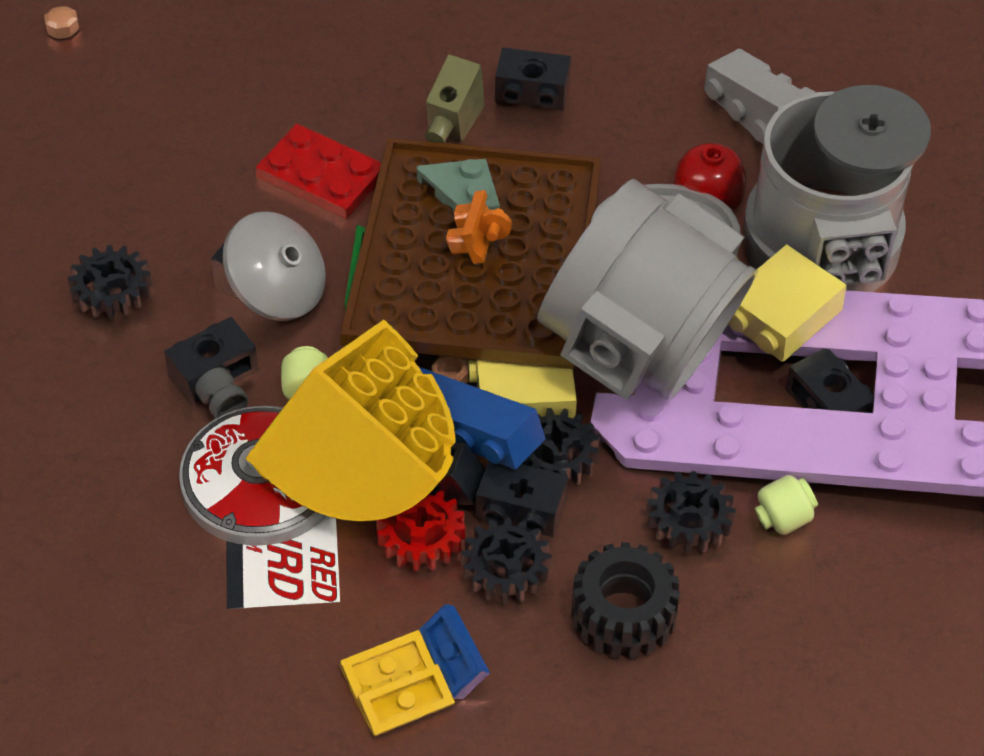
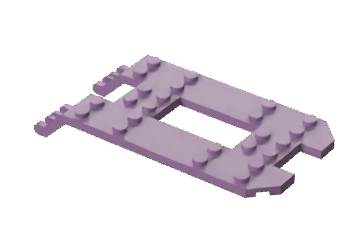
M846 291L843 310L791 356L808 357L822 349H830L837 358L877 362L873 413L716 402L715 395L721 351L768 354L762 351L755 342L744 334L734 331L727 325L697 370L672 400H666L660 392L652 387H647L643 383H640L635 390V395H631L628 400H625L618 394L596 392L591 423L594 425L593 435H598L599 441L601 443L605 442L615 452V458L625 468L686 473L696 471L698 474L777 480L785 475H792L797 480L804 478L809 483L984 497V422L955 420L957 367L984 369V300Z

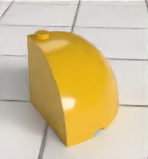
M382 320L312 369L245 459L255 467L262 477L268 479L284 494L317 513L342 520L374 521L389 518L412 508L423 500L443 479L453 462L451 447L455 443L454 424L444 395L432 374L422 373L414 362L418 355L391 325Z

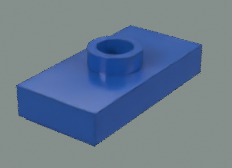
M444 604L419 629L435 665L438 664L453 698L463 700L490 674L455 606Z

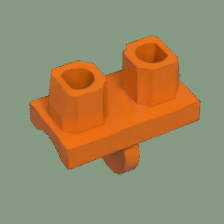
M486 190L475 191L471 203L456 205L454 221L457 228L449 229L446 236V242L452 255L469 253L473 264L484 263L490 241L506 238L512 228L510 217L502 209L489 210L486 205Z

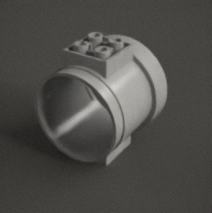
M835 92L812 93L798 97L785 105H777L776 112L770 119L765 131L758 181L752 189L746 204L742 245L747 260L757 270L787 244L847 285L846 291L873 292L891 277L898 264L906 230L903 207L913 165L889 174H864L846 169L829 159L816 142L814 121L820 105ZM869 127L868 130L876 131V128ZM810 188L829 189L851 196L830 195Z
M631 179L620 187L603 206L566 258L541 304L537 321L566 341L560 354L562 357L625 400H628L640 383H643L647 387L654 388L662 394L663 398L670 401L687 383L719 339L751 288L758 270L752 266L748 267L735 256L744 236L678 193L669 204V201L636 179Z

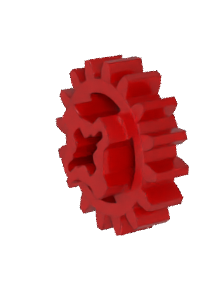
M441 490L435 496L428 494L415 506L400 514L376 520L378 545L384 546L385 557L391 558L397 555V566L399 567L404 566L407 561L412 562L414 571L419 570L421 563H427L428 567L434 570L436 560L438 559L446 564L450 563V551L460 553L461 540H465L466 537L464 512L457 511V501L455 499L445 502L444 491Z

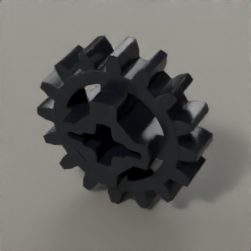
M107 245L106 252L102 253L97 248H93L92 257L89 258L81 255L79 256L81 265H72L70 267L72 276L68 277V284L73 303L79 302L82 312L92 308L93 317L97 318L102 312H107L108 318L113 319L115 311H121L125 316L129 315V306L132 305L133 307L140 308L142 306L140 298H149L150 296L149 287L152 286V278L147 260L141 261L138 251L128 255L126 246L121 247L116 252L113 251L112 245Z
M547 408L546 416L541 417L538 414L546 439L522 464L567 475L568 479H571L578 485L581 483V474L590 476L593 473V464H598L600 438L598 435H593L594 425L592 423L582 425V414L570 418L566 408L562 410L560 415H555L552 408Z
M679 471L675 472L672 482L662 477L659 488L652 487L650 498L647 500L646 515L649 516L648 528H657L655 537L657 540L669 538V548L674 549L679 543L684 545L685 553H690L692 546L698 545L702 552H707L708 542L718 547L721 545L722 537H729L736 513V509L732 507L733 495H724L725 485L723 483L716 486L711 485V475H707L703 480L697 479L696 471H691L689 478H683ZM666 504L669 506L668 514H666L664 509ZM714 510L716 511V514H717V518H716V519L713 518V512H714Z
M506 517L504 525L498 526L493 519L489 520V529L486 531L479 526L475 527L474 538L466 537L465 551H461L463 577L465 580H472V591L477 592L484 588L486 590V600L489 601L495 594L501 595L503 604H507L509 595H515L520 602L524 601L526 590L536 595L539 592V582L547 583L552 560V554H549L548 540L540 541L541 530L536 528L530 532L526 531L527 521L524 520L518 526H512L510 517Z

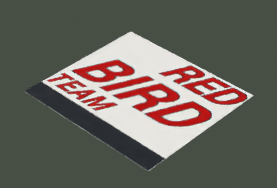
M325 516L320 523L308 532L278 544L251 546L226 541L227 609L340 602L336 518Z

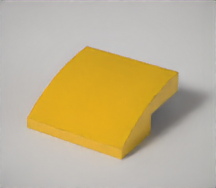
M419 630L340 660L339 666L374 737L455 704L438 664L434 665Z

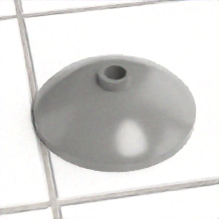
M264 211L247 215L229 231L223 247L225 274L237 297L249 309L271 320L290 321L302 317L318 304L325 288V265L317 244L301 225L285 215Z

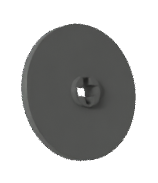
M858 85L835 92L820 105L814 121V136L822 152L836 164L864 174H889L908 168L924 155L931 135L929 118L915 100L900 91L878 85ZM868 128H876V131L868 130Z

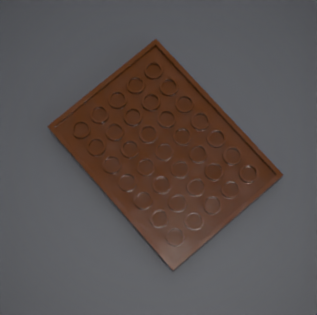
M387 138L341 327L340 345H348L379 322L385 320L416 353L575 369L573 363L560 355L566 341L537 321L541 304L554 278L591 223L596 209L602 158ZM468 159H486L500 209L510 217L512 228L506 238L490 241L484 263L473 264L469 253L452 255L446 242V236L449 229L457 228L454 221V212H452V208L449 205L443 204L435 197V189L428 182L421 184L417 181V166L458 162Z

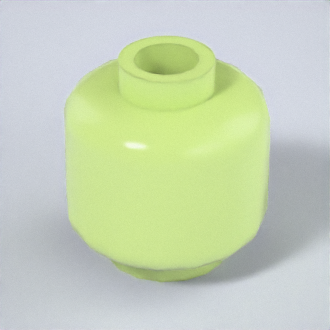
M301 346L295 348L284 357L281 362L282 392L288 400L291 399L312 369L328 359L326 354L314 347Z
M785 475L759 490L758 500L760 505L755 507L754 510L766 530L773 527L777 533L787 535L814 519V508L818 506V502L804 478L797 480L792 475Z

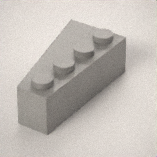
M740 48L707 65L704 91L709 98L720 104L732 119L742 124L762 144L764 143L767 125L775 114L777 105H785L798 97L816 93L807 87L802 89L795 87L791 83V78L783 73L776 76L771 73L768 64Z

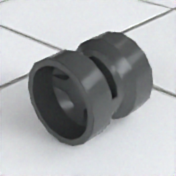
M220 367L206 372L195 385L196 395L203 403L209 404V411L215 419L231 411L246 408L249 402L248 396L238 385H234V378L228 370Z

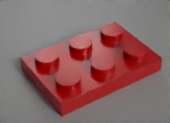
M296 123L256 166V176L347 219L376 187L381 162Z

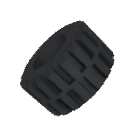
M621 542V547L614 548L613 544L603 546L602 553L594 550L589 554L588 561L583 560L578 566V574H575L573 582L571 609L572 617H574L573 625L576 632H581L583 642L586 645L593 642L595 644L594 651L603 654L606 650L611 652V658L620 659L621 654H628L629 659H635L639 657V652L641 651L649 655L655 652L656 644L662 647L668 641V634H672L674 630L680 595L678 576H673L674 568L671 563L663 564V555L657 551L653 554L648 553L647 546L639 544L638 548H632L628 542ZM627 593L637 596L645 604L635 608H622L611 604L605 598L613 594Z

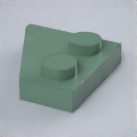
M468 159L458 162L417 166V181L421 184L428 182L435 189V197L443 204L449 205L452 208V212L455 211L456 205L471 203L475 191L486 190V205L489 210L500 209L486 159Z

